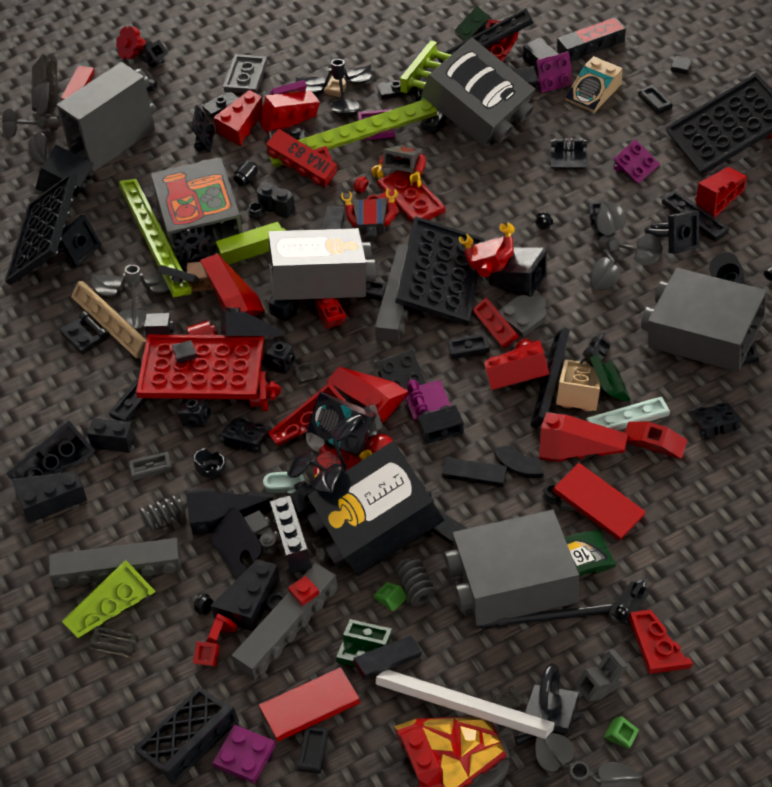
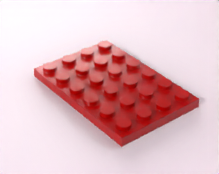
M147 334L136 390L137 398L256 400L264 336ZM191 340L197 358L177 363L172 345Z

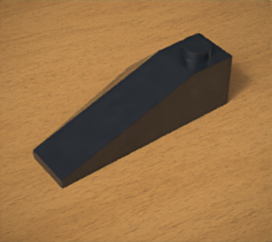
M66 419L6 474L10 479L57 474L65 469L81 464L95 450L74 425Z

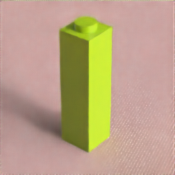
M278 222L271 223L216 241L217 252L228 265L269 252V231L286 230L281 228Z

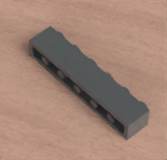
M398 244L375 325L376 340L399 342L400 336L404 335L405 332L404 321L408 320L409 309L407 306L395 303L407 245Z
M177 538L50 554L49 576L54 588L103 582L125 560L141 576L181 571L180 547Z
M315 563L305 575L319 589V595L301 606L288 592L232 654L234 667L254 680L259 675L264 674L271 661L280 656L287 643H291L295 639L297 632L309 623L311 616L323 607L326 599L335 594L337 590L335 574Z

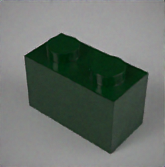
M476 6L454 30L455 35L462 41L471 38L483 29L487 24L489 16Z

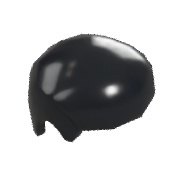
M203 448L194 455L195 470L200 476L206 478L217 477L222 474L226 467L225 457L219 454L218 451L211 453L207 448Z

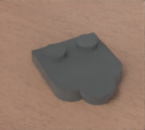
M521 295L498 311L513 330L523 338L546 321V299L539 295L532 297Z

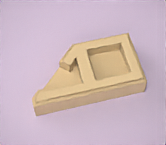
M332 76L324 89V94L341 97L339 80L334 79ZM343 78V79H342V83H343V92H344V90H345V88H346V81H345L344 78Z

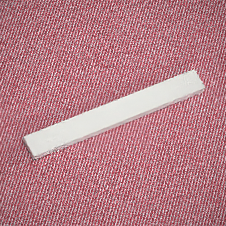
M391 670L383 671L376 677V684L543 739H546L554 729V722Z

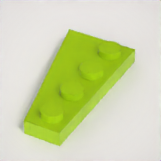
M125 560L62 623L79 638L156 591Z

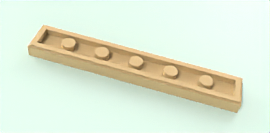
M78 281L71 297L135 358H141L145 350L146 339L83 281Z

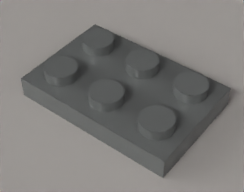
M235 54L223 85L224 92L246 93L250 90L257 94L268 62L267 56Z

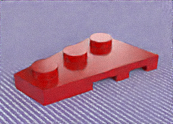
M652 610L630 612L628 618L649 674L692 668L693 662L689 657L686 658L683 655L679 644L676 641L673 642L666 633L667 629Z

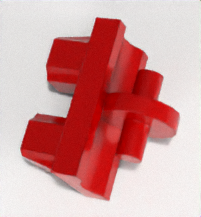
M265 371L260 372L258 391L260 393H257L256 400L249 399L250 406H261L262 412L268 411V397L274 400L281 394V387L275 384L274 381H270L267 385Z

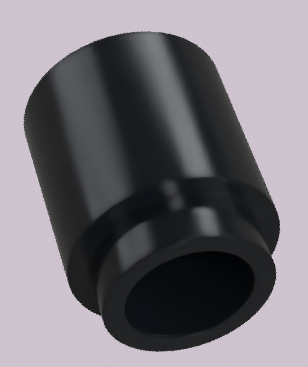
M245 160L234 172L233 180L240 186L247 185L258 173L256 163L251 160Z

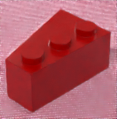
M248 90L214 116L216 133L241 147L244 138L250 134V129L256 125L261 117L263 110L262 97Z
M311 90L265 95L260 126L269 136L270 130L289 128L317 116L320 101Z
M727 167L698 183L697 195L695 197L696 205L713 217H716L745 190L747 176L731 167Z
M540 340L484 361L491 390L550 374Z

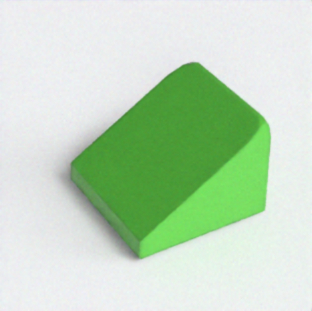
M389 582L373 596L374 599L391 611H395L407 599L401 586Z
M620 716L612 720L604 738L630 749L639 729Z

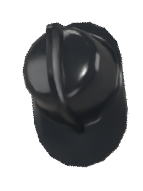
M722 252L712 259L709 266L712 277L740 284L744 283L743 268L734 254Z

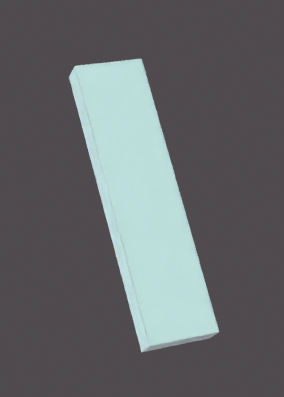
M661 396L586 418V421L614 430H621L627 427L628 422H649L669 416L670 410Z

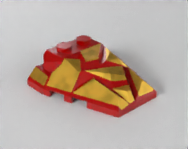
M475 716L420 718L394 726L402 749L405 748L418 779V787H468L472 784V779L480 773L485 774L507 757L493 723Z

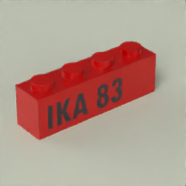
M280 129L275 132L266 144L267 153L271 158H277L286 167L295 169L299 175L308 177L318 186L321 185L325 188L337 173V164Z

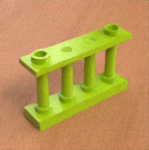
M431 40L400 77L401 92L408 93L413 87L424 89L426 82L419 81L418 79L421 77L428 78L431 72L425 70L429 67L436 69L441 65V63L434 62V59L446 60L451 55L439 52L437 42Z

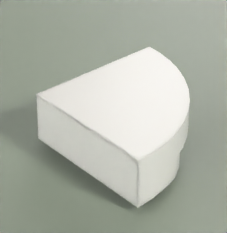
M305 433L306 441L313 450L319 452V448L326 444V440L313 433Z

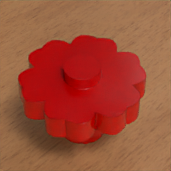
M124 26L120 30V36L116 39V48L119 49L118 55L122 59L134 60L144 49L143 45L146 44V41L140 37V30L133 26Z

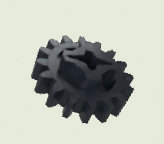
M195 227L193 232L189 228H187L186 234L180 232L181 238H175L178 244H173L174 249H177L174 251V254L178 256V262L183 261L185 267L187 263L200 262V260L210 257V252H214L213 247H210L213 245V241L209 240L210 235L206 234L204 236V230L198 232ZM202 241H204L206 244L205 249L201 246ZM182 247L186 249L185 256L182 254Z

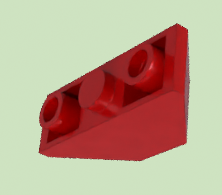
M337 298L314 299L320 320L325 329L344 324L346 314Z
M628 422L625 433L629 434L628 444L682 460L688 440L670 428L651 422Z

